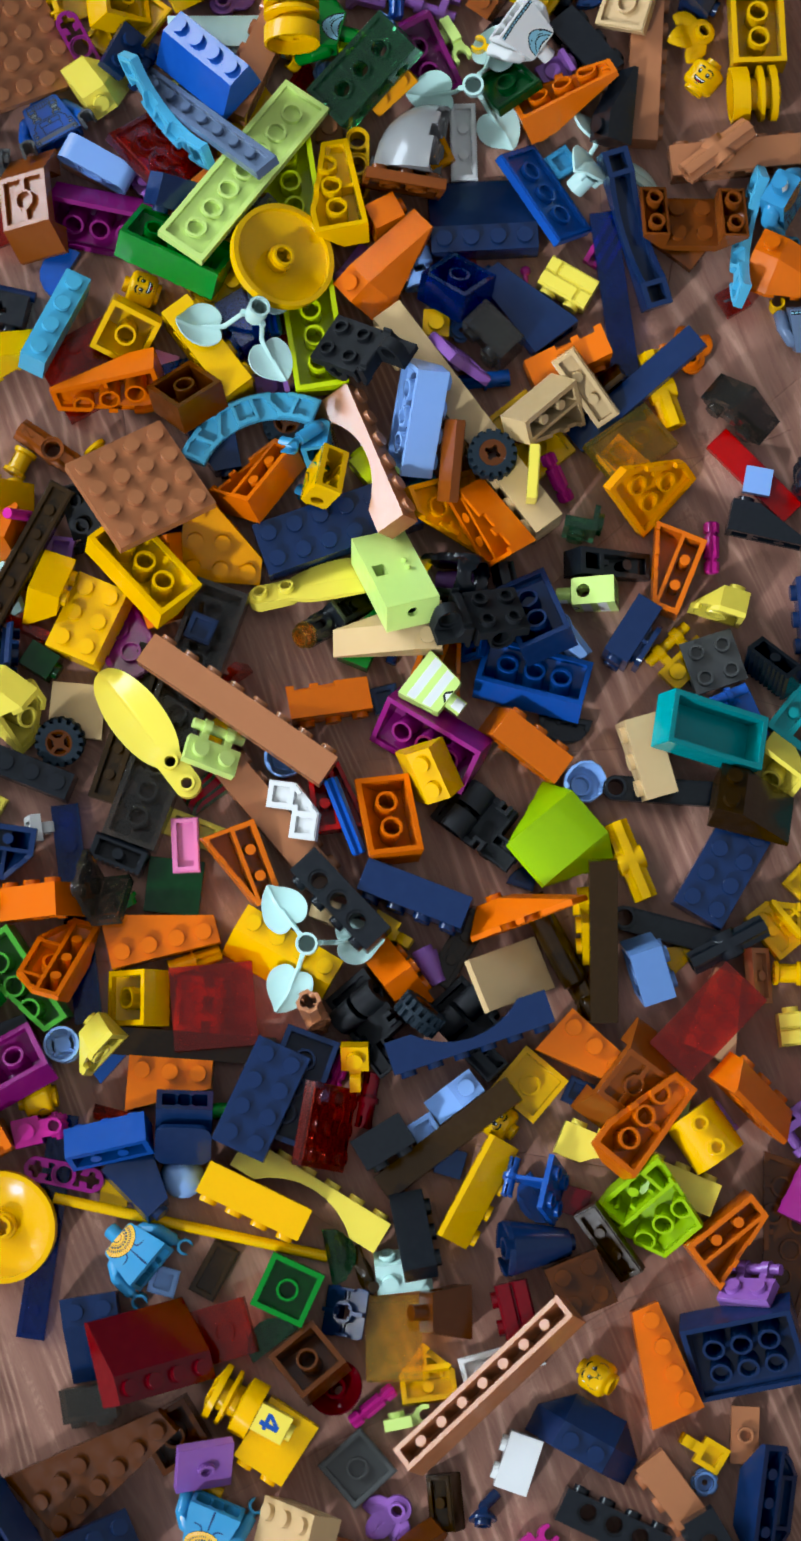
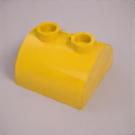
M712 1096L676 1120L668 1131L697 1175L712 1168L744 1144Z

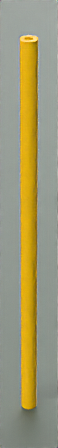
M57 1192L54 1193L52 1202L54 1204L138 1222H147L135 1209ZM163 1216L158 1221L154 1219L150 1222L162 1224L170 1229L327 1262L329 1251L294 1243L289 1244L280 1240Z

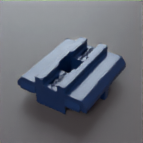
M14 621L7 622L6 627H2L0 664L8 666L17 673L18 667L11 666H18L19 640L13 639H20V628H13Z
M337 1284L329 1285L326 1305L322 1306V1311H325L322 1325L324 1335H336L357 1341L363 1340L370 1292L366 1289H353ZM345 1305L350 1310L347 1319H344Z

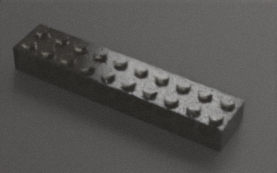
M198 576L197 579L202 583V587L187 603L174 641L177 642L175 647L182 652H185L186 649L193 652L200 658L198 662L206 668L211 665L224 674L249 607L250 596L247 593ZM194 610L220 622L209 647L183 637ZM159 679L153 695L163 707L174 726L182 754L187 736L190 733L199 736L200 730L191 727L194 717L205 720L209 713ZM133 753L130 755L102 833L145 849L150 853L157 854L178 794L157 768L144 763ZM168 758L166 760L167 766H173L175 764L174 758Z

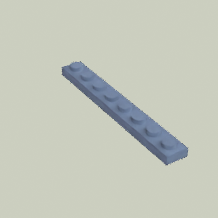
M150 66L147 75L169 110L185 127L258 180L279 164L275 154Z

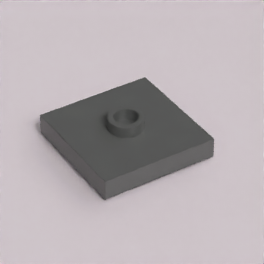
M361 1427L318 1464L320 1470L354 1509L361 1505L397 1472L394 1465Z

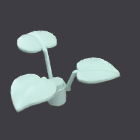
M498 25L480 34L485 37L486 43H491L489 38ZM475 40L473 46L480 48L483 46V43ZM486 51L479 55L472 52L473 60L477 64L484 66L477 74H468L463 79L462 85H459L458 88L451 90L452 81L446 73L439 70H431L418 78L419 81L406 92V97L414 107L443 105L448 106L451 110L454 105L452 95L464 91L470 98H479L487 114L482 115L478 119L476 125L477 135L485 145L491 148L512 151L519 142L520 122L515 110L512 109L500 117L490 109L482 95L485 87L481 76L487 71L488 67L494 72H502L510 68L513 63L490 57L486 54Z
M578 112L574 116V120L580 130L590 137L592 118ZM593 143L589 152L579 145H575L572 150V166L575 174L566 183L570 190L579 197H582L591 187L596 189L606 180L603 169L592 157L599 146ZM633 163L636 184L640 187H657L651 175L642 167Z
M248 293L250 301L247 308L241 309L240 313L223 324H220L222 316L219 310L208 303L194 304L176 316V324L184 337L190 342L203 347L218 344L222 338L220 329H226L241 317H245L246 321L251 325L259 326V341L261 343L254 345L250 349L248 362L251 369L265 379L285 382L289 379L292 373L293 360L288 345L278 337H272L267 341L264 339L265 319L268 313L279 315L287 310L270 307V303L265 297H253Z
M267 885L261 901L263 920L267 927L277 934H285L292 927L298 935L295 946L298 952H300L296 968L289 964H281L273 968L267 977V993L274 1012L285 1013L296 1009L295 1002L299 998V993L306 989L313 991L314 983L312 976L300 970L305 955L314 954L318 946L338 945L337 953L341 960L347 964L359 965L372 958L385 939L367 954L363 949L358 952L349 943L348 939L351 936L344 929L340 932L335 929L338 940H318L312 933H302L296 924L302 922L307 915L308 905L305 898L294 889ZM352 919L350 926L354 929H360L365 925L366 921Z

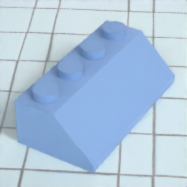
M412 358L405 370L401 368L387 451L396 462L395 469L400 476L432 479L433 470H436L438 465L436 452L438 444L442 441L441 423L442 418L447 413V403L445 400L447 391L451 389L452 377L450 372L442 365L417 358Z

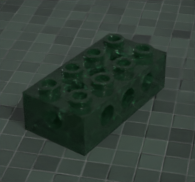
M379 10L306 90L312 97L329 108L327 113L342 128L349 130L356 127L425 52L388 14ZM386 47L385 54L381 56L382 49ZM368 66V71H367V73L363 76V75H362L363 70H364L365 67ZM349 86V92L344 96L345 89Z

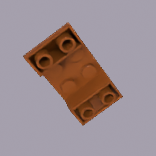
M57 149L39 153L38 156H29L27 160L22 158L12 161L0 177L3 232L22 265L69 253L66 226L55 222L50 179L61 176L60 162L57 158L59 152Z
M639 187L643 237L663 251L716 252L744 241L750 236L745 189L718 188L714 199L667 198L666 187Z
M638 1017L621 1038L627 1046L597 1086L592 1088L586 1084L571 1104L574 1110L599 1128H602L608 1119L675 1071L680 1048Z

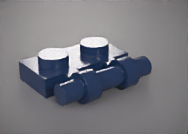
M124 21L119 25L98 66L117 81H120L124 78L125 73L117 58V54L126 50L139 56L147 74L150 66H154L157 60L159 46L151 43L148 49H145L142 44L146 37ZM128 83V87L131 90L137 91L138 88L136 84L131 86L130 83Z

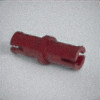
M364 1071L361 1095L357 1096L359 1105L354 1123L356 1127L372 1129L375 1105L379 1104L377 1094L380 1078L375 1072Z

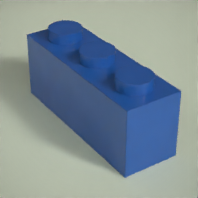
M144 1111L130 1112L124 1116L104 1118L97 1122L77 1124L71 1128L63 1129L65 1160L73 1172L154 1154L153 1127Z

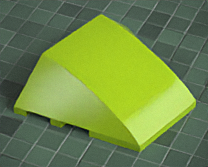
M544 781L539 785L538 791L529 803L528 809L506 845L541 888L570 880L572 877L584 873L588 874V859L613 858L609 832L579 797L570 789Z
M659 1154L651 1155L636 1178L622 1180L619 1177L608 1186L598 1200L623 1236L632 1239L633 1244L664 1258L669 1256L703 1227V1222Z

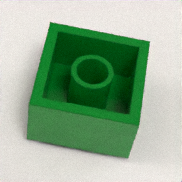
M274 1251L250 1305L302 1328L325 1274Z

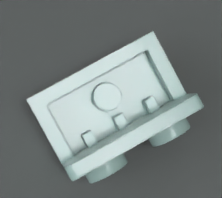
M383 1249L373 1253L376 1282L379 1284L378 1296L433 1289L432 1278L405 1283L399 1249Z

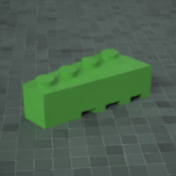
M6 924L0 928V990L6 998H9L18 1006V1009L43 1032H49L51 1029L66 1023L74 1015L66 1002L32 994L16 976V971L30 948L15 925Z

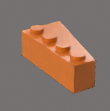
M99 915L111 967L114 971L190 953V951L194 952L222 945L214 915Z
M654 1300L629 1311L650 1428L655 1430L704 1408L659 1302Z

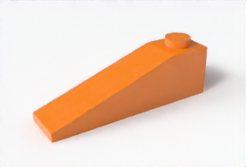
M610 58L578 68L575 74L564 76L563 73L554 75V80L542 83L544 88L513 108L532 145L546 140L549 136L559 131L619 76Z
M414 208L353 261L333 284L351 303L373 320L374 317L400 300L402 289L406 281H409L412 275L411 270L417 258L421 256L434 227Z
M765 228L750 258V278L752 283L750 291L763 297L774 298V295L790 297V300L799 301V298H801V245L788 237Z
M151 347L121 355L49 387V392L58 411L91 412L93 409H109V413H118L119 409L134 410V414H146L154 412L147 386L164 375L155 348Z
M501 892L485 897L486 903L476 906L470 935L471 941L475 942L505 933L587 901L588 897L582 894H510L503 897Z
M674 1072L608 1119L591 1142L601 1162L622 1180L636 1178L698 1089L678 1072Z

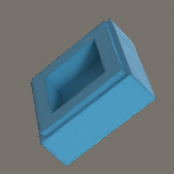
M566 144L544 158L559 182L574 173L572 152Z

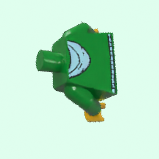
M319 0L318 10L320 19L317 23L320 25V47L306 54L285 55V58L291 61V63L284 65L289 71L297 72L303 65L329 58L331 55H338L341 42L352 45L357 44L359 29L346 26L347 12L337 0Z

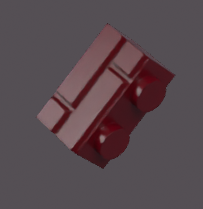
M527 1278L493 1285L494 1292H490L493 1309L499 1308L501 1316L500 1320H496L499 1336H505L506 1341L536 1315Z

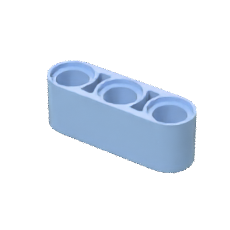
M69 133L57 155V158L65 165L122 195L127 193L138 173V169L129 162L76 133Z

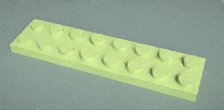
M285 79L242 130L275 154L279 164L258 180L222 154L160 227L158 237L202 266L329 114V108Z

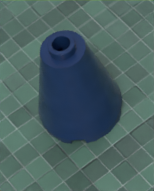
M512 1220L498 1222L496 1248L501 1249L502 1257H497L500 1270L505 1277H512L570 1257L572 1251L576 1249L575 1236L570 1234L567 1228Z

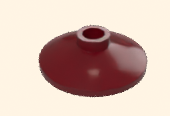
M349 1362L347 1363L352 1371L312 1404L315 1409L324 1415L339 1416L345 1414L360 1399L362 1378L356 1367ZM342 1386V1391L336 1395V1388Z

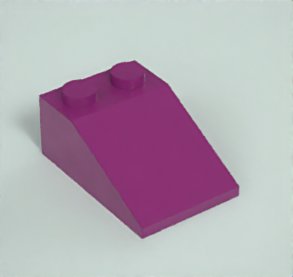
M423 10L378 33L393 66L402 60L417 78L428 71L439 70L450 77L452 81L451 90L462 85V79L431 11Z

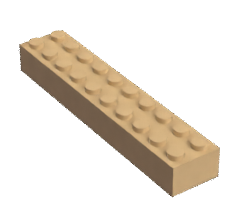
M398 300L373 318V327L381 330L384 327L392 329L399 338L417 344L419 349L413 358L442 365L450 372L452 385L450 391H447L446 394L447 413L442 418L441 429L443 432L444 419L466 420L463 454L468 458L469 445L474 436L476 437L481 431L486 432L487 429L496 431L498 428L405 306ZM392 365L396 371L401 370V368ZM517 454L515 467L507 477L504 476L499 481L497 479L493 481L485 480L536 539L533 542L534 545L560 525L563 513L540 483L537 503L526 504L528 468Z

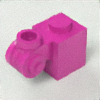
M58 1111L51 1112V1115L45 1119L36 1115L10 1121L15 1149L47 1143L46 1138L51 1136L52 1138L56 1137L57 1140L63 1139V1129L70 1128L68 1127L67 1113L62 1114V1112L58 1113Z

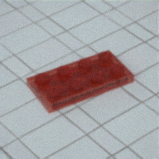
M726 961L656 1034L649 1044L691 1082L766 1003L767 999Z

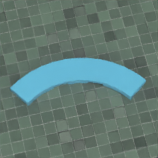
M126 50L117 54V58L130 85L136 84L143 98L141 101L143 107L159 129L177 149L184 148L190 154L188 158L192 162L209 170L214 165L215 160L208 143L191 133L169 110L151 83L138 55Z
M761 165L755 166L745 191V197L748 198L746 207L750 236L748 239L732 245L729 271L733 273V283L730 282L729 284L730 297L733 307L742 309L752 288L750 278L751 242L760 207V199L770 180L766 167Z
M263 392L239 398L228 403L227 408L198 426L184 445L182 453L188 461L205 468L214 451L223 441L237 431L252 424L271 420L294 421L302 424L310 423L315 419L322 400L296 392Z

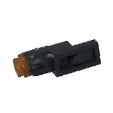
M367 593L333 599L322 610L298 623L292 631V638L295 644L300 648L314 647L332 638L334 629L356 622L369 614L374 607Z

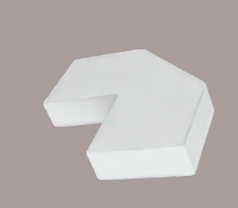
M270 779L266 807L292 810L288 838L317 842L321 813L299 783Z

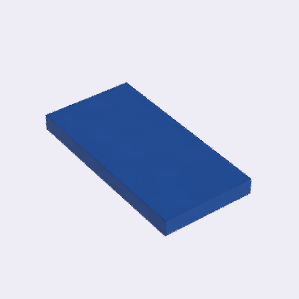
M534 144L498 156L495 160L554 247L587 236L592 231Z

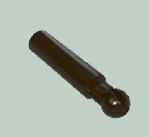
M555 913L530 922L529 925L563 988L569 991L576 1004V1011L585 1020L590 1021L589 982L587 980L589 976Z

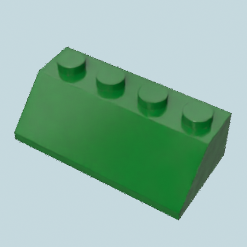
M142 203L120 229L114 256L145 269L151 274L169 280L175 285L193 291L199 296L212 300L222 287L232 266L230 243L223 240L201 266L158 237V230L170 215L152 211V207Z

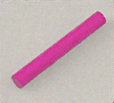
M6 507L2 514L7 519L28 521L33 511Z

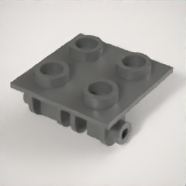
M731 628L679 644L691 679L689 680L692 691L695 690L697 695L749 679Z

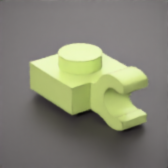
M447 15L440 19L439 31L445 44L451 49L452 60L455 66L458 67L460 60L457 55L463 53L470 60L472 52L462 41V36L450 17Z
M422 1403L418 1405L412 1414H405L404 1410L389 1412L388 1418L383 1419L385 1433L419 1425L424 1420L420 1417V1412L423 1409L430 1408L429 1404Z

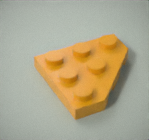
M674 459L620 466L603 487L636 534L644 538L655 526L656 521H660L692 485L696 477L686 462Z
M472 469L461 472L460 489L476 481ZM439 478L410 485L404 489L407 497L415 506L414 513L416 518L476 553L449 503L436 501Z
M217 504L216 508L183 523V564L199 581L260 585L262 556L244 538V535L231 520L224 515Z

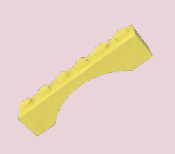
M572 1118L571 1122L564 1121L552 1152L577 1163L599 1158L591 1142L600 1129L598 1128L597 1133L586 1129L587 1123ZM654 1151V1153L652 1154H659L662 1160H665L666 1156ZM664 1161L695 1211L710 1217L722 1185L716 1183L718 1178L705 1172L698 1176L690 1172L692 1167L678 1161L675 1162V1165Z
M281 1149L277 1153L270 1150L264 1163L239 1151L237 1152L230 1165L254 1180L282 1178L299 1182L316 1191L337 1211L346 1227L349 1238L372 1253L375 1252L391 1225L387 1221L389 1217L387 1214L377 1208H374L372 1212L363 1207L364 1200L353 1193L349 1197L340 1193L341 1186L328 1178L325 1182H322L315 1177L317 1171L304 1163L301 1168L291 1162L294 1157Z

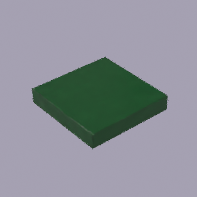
M513 63L510 68L502 72H494L490 69L481 76L485 87L482 95L489 107L500 117L544 88L542 81L523 63Z
M150 856L143 911L171 915H199L205 862H200L201 873L173 874L172 858Z

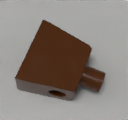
M451 1284L421 1291L419 1293V1304H410L407 1308L409 1321H419V1330L422 1333L472 1339V1285Z

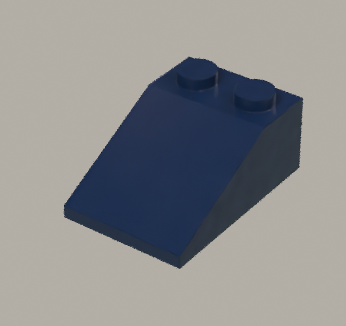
M544 567L495 588H515L530 624L529 635L515 637L527 667L578 645Z
M118 1290L59 1300L73 1384L97 1380L84 1323L121 1314Z

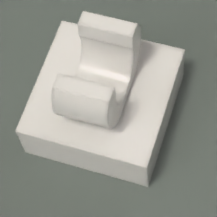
M40 813L29 814L23 819L24 827L38 829L36 845L44 841V835H51L52 832H55L54 821L41 822Z

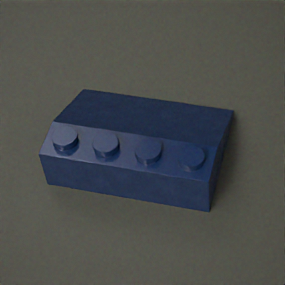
M509 180L447 183L446 191L439 201L428 199L429 223L434 227L430 235L432 263L538 257V223Z
M790 1292L777 1294L771 1308L717 1306L680 1314L679 1334L696 1389L703 1403L801 1384V1332Z

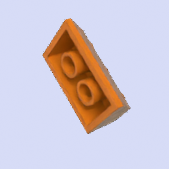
M409 773L355 779V789L369 858L391 865L419 862L424 846Z
M730 1051L708 1077L756 1127L785 1145L788 1141L793 1113L785 1104L788 1099L777 1089L773 1091L769 1087L772 1082L761 1072L756 1073L753 1070L755 1064L744 1054L739 1057Z

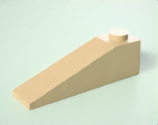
M376 614L333 630V658L427 655L430 650L435 655H443V645H436L429 623L386 632Z

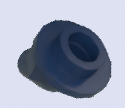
M495 1489L480 1501L477 1510L469 1517V1522L474 1523V1527L490 1528L492 1523L497 1522V1517L489 1510L501 1498V1495Z

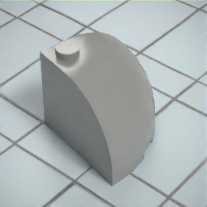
M422 105L409 109L399 115L382 135L375 156H371L370 166L373 163L387 165L390 170L398 171L399 168H409L414 170V174L425 175L426 172H433L441 175L442 166L432 170L430 164L439 165L440 160L444 157V145H442L440 139L443 136L446 139L450 108L443 105Z

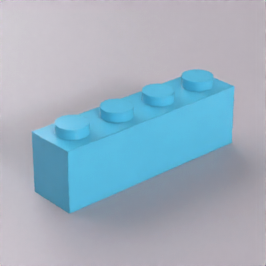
M69 268L65 270L20 351L19 368L43 379L89 295L90 278Z

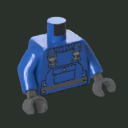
M56 94L30 103V107L22 111L24 119L19 124L18 141L23 159L27 160L26 156L29 153H35L38 156L39 153L61 148L70 132L83 136L81 125L87 130V123L89 121L97 122L92 110L89 108L84 109L66 98L59 99Z

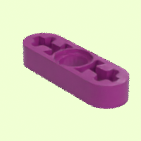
M72 11L61 12L56 18V28L74 60L80 56L90 57L92 53L95 54V59L100 60L101 57L79 17ZM64 16H67L69 19H75V22L72 24L75 32L79 29L83 32L82 35L73 37L70 42L67 36L72 34L68 28L62 29L61 24L64 22ZM79 39H84L89 44V51L85 55H78L74 51V43Z
M34 1156L29 1158L24 1165L25 1175L39 1183L86 1193H96L105 1184V1177L102 1171L94 1167L84 1169L80 1174L82 1176H90L91 1172L96 1173L95 1178L99 1179V1184L93 1185L91 1189L88 1188V1182L79 1181V1187L74 1186L78 1178V1171L73 1172L72 1169V1178L69 1182L62 1183L58 1180L57 1171L59 1168L67 1166L71 1169L65 1161ZM37 1161H40L41 1167L50 1169V1163H54L55 1166L51 1172L52 1181L47 1180L49 1176L47 1173H39L38 1177H35L34 1171L30 1170V1166L36 1165Z

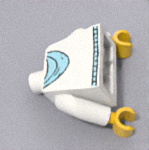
M509 0L514 4L490 36L489 40L491 43H486L484 36L477 35L475 40L482 42L483 46L477 48L471 45L473 53L479 55L486 51L488 56L504 62L520 64L533 61L538 57L543 63H547L554 56L555 51L547 44L554 31L550 26L546 5L540 0Z

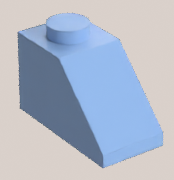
M468 1068L426 1100L424 1104L439 1125H441L484 1093L485 1090Z

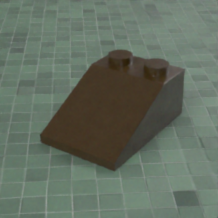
M722 763L713 780L707 826L787 846L789 844L794 798L748 769Z

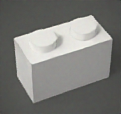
M511 1428L509 1434L504 1433L498 1449L503 1451L500 1462L494 1461L490 1477L494 1478L493 1486L526 1497L544 1441Z

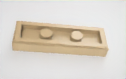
M572 346L551 361L559 375L576 379L582 407L597 429L620 414V410L575 346Z

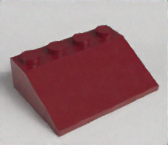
M182 1297L84 1323L103 1408L125 1405L216 1378L210 1350Z

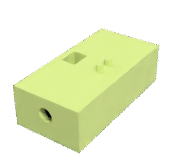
M402 532L394 539L380 533L351 538V564L386 632L430 623L434 609L440 604V595L406 532Z

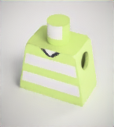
M614 574L571 578V587L556 588V595L560 604L572 603L575 612L619 611V584ZM584 592H589L587 596L581 597Z
M431 650L398 691V696L401 699L437 717L445 707L456 716H459L468 704L456 695L461 687L460 680Z

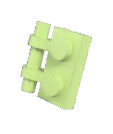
M194 717L191 727L200 730L199 736L193 733L187 736L180 761L232 780L235 777L241 752L231 749L232 744L242 747L246 738L237 734L232 728L228 727L225 729L214 725V721L207 718L202 720ZM212 735L222 739V744L210 741L209 736Z

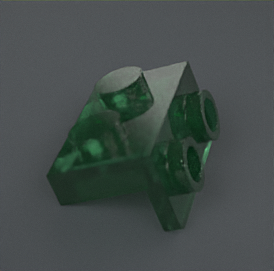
M601 505L595 506L592 519L566 515L561 537L566 538V541L572 544H582V541L593 543L595 536H600L603 528L605 514L600 513Z

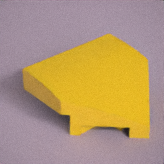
M772 899L763 902L743 919L745 922L754 916H761L771 935L763 939L761 943L766 948H769V952L778 962L801 944V903L780 902Z
M424 1343L419 1347L417 1353L406 1367L402 1369L399 1376L403 1406L442 1402L457 1389L455 1369L449 1362H446Z

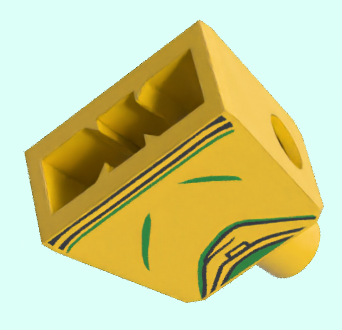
M328 443L322 445L305 473L301 500L305 504L327 509L342 494L349 452ZM327 465L330 467L329 471L325 469Z

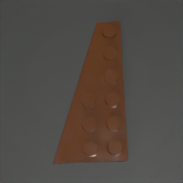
M763 1151V1208L769 1215L763 1225V1261H772L774 1264L783 1265V1275L773 1276V1279H776L780 1286L777 1294L790 1292L798 1319L801 1310V1225L777 1211L800 1163Z
M160 1407L124 1425L110 1429L99 1436L60 1451L47 1459L8 1474L4 1479L53 1534L59 1538L73 1531L180 1428Z

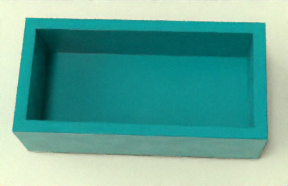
M674 688L658 694L651 747L720 768L722 763L748 769L754 773L761 771L763 767L769 717Z

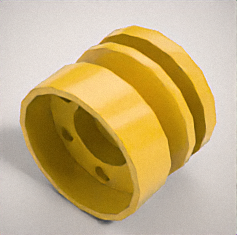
M263 0L264 20L267 22L264 25V47L267 50L283 55H300L310 53L320 47V25L317 23L320 19L318 10L319 0Z
M774 64L766 66L765 76L762 65H757L753 78H750L747 66L728 67L726 102L730 124H734L742 117L750 121L752 110H755L758 122H764L765 113L768 121H777L781 104V84L778 79L777 68Z
M229 1363L213 1382L205 1398L201 1417L207 1420L213 1409L219 1411L213 1423L217 1425L225 1415L230 1417L227 1431L244 1439L271 1385L255 1377L245 1387L242 1385L245 1371L241 1370L234 1381L230 1376L235 1366Z

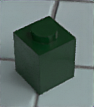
M34 639L19 660L21 667L47 683H50L52 678L56 680L64 668L62 665L63 659L60 655Z

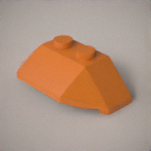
M73 918L67 921V924L57 926L39 935L16 971V976L32 994L69 1003L90 966L100 932V925Z

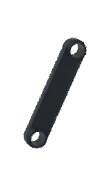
M614 775L607 778L604 782L603 793L606 798L612 801L709 808L713 782L675 779L678 792L642 802L641 797H637L633 787V781L635 780L633 776ZM618 782L622 786V793L619 795L610 793L608 784Z
M622 905L618 907V912L625 911L631 917L629 925H621L618 922V930L635 935L651 932L656 939L660 938L664 943L691 950L710 941L711 937L723 932L630 906Z

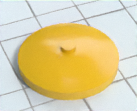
M269 203L258 206L239 221L231 236L230 259L236 277L253 297H265L272 308L295 310L306 307L316 301L331 283L334 273V254L331 243L315 236L311 216L299 208L282 203Z
M0 1170V1284L17 1282L37 1271L50 1256L57 1237V1216L53 1203L46 1191L35 1180L11 1170Z

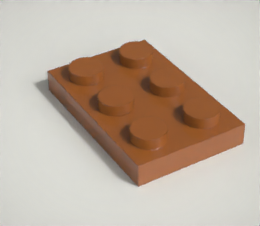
M373 163L372 166L366 167L361 177L360 188L389 193L393 191L395 194L439 201L446 191L447 179L441 178V175L438 173L426 172L425 175L414 174V170L409 168H399L396 171L388 169L387 165Z

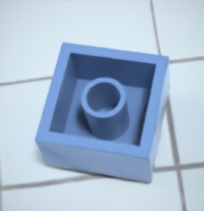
M647 932L619 942L634 993L644 1007L677 997L674 988L678 987V982L674 972L670 971L667 962L671 961L666 945L663 946L660 938L656 939L651 932Z

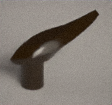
M358 1244L355 1245L354 1253L356 1275L361 1287L369 1291L370 1295L374 1297V1293L379 1290V1284L375 1282L371 1266L363 1255L361 1245Z

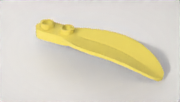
M343 558L311 567L290 579L258 585L248 593L247 598L252 610L264 612L291 606L297 602L333 600L364 594L366 591L351 564V558Z
M115 668L101 670L94 680V694L100 711L113 733L137 758L157 768L181 798H195L202 789L201 779L190 764L180 761L182 754L176 731L158 700L143 684L126 672ZM168 758L175 759V764L173 766L166 765V760ZM186 779L192 781V785L189 788L182 787V783Z

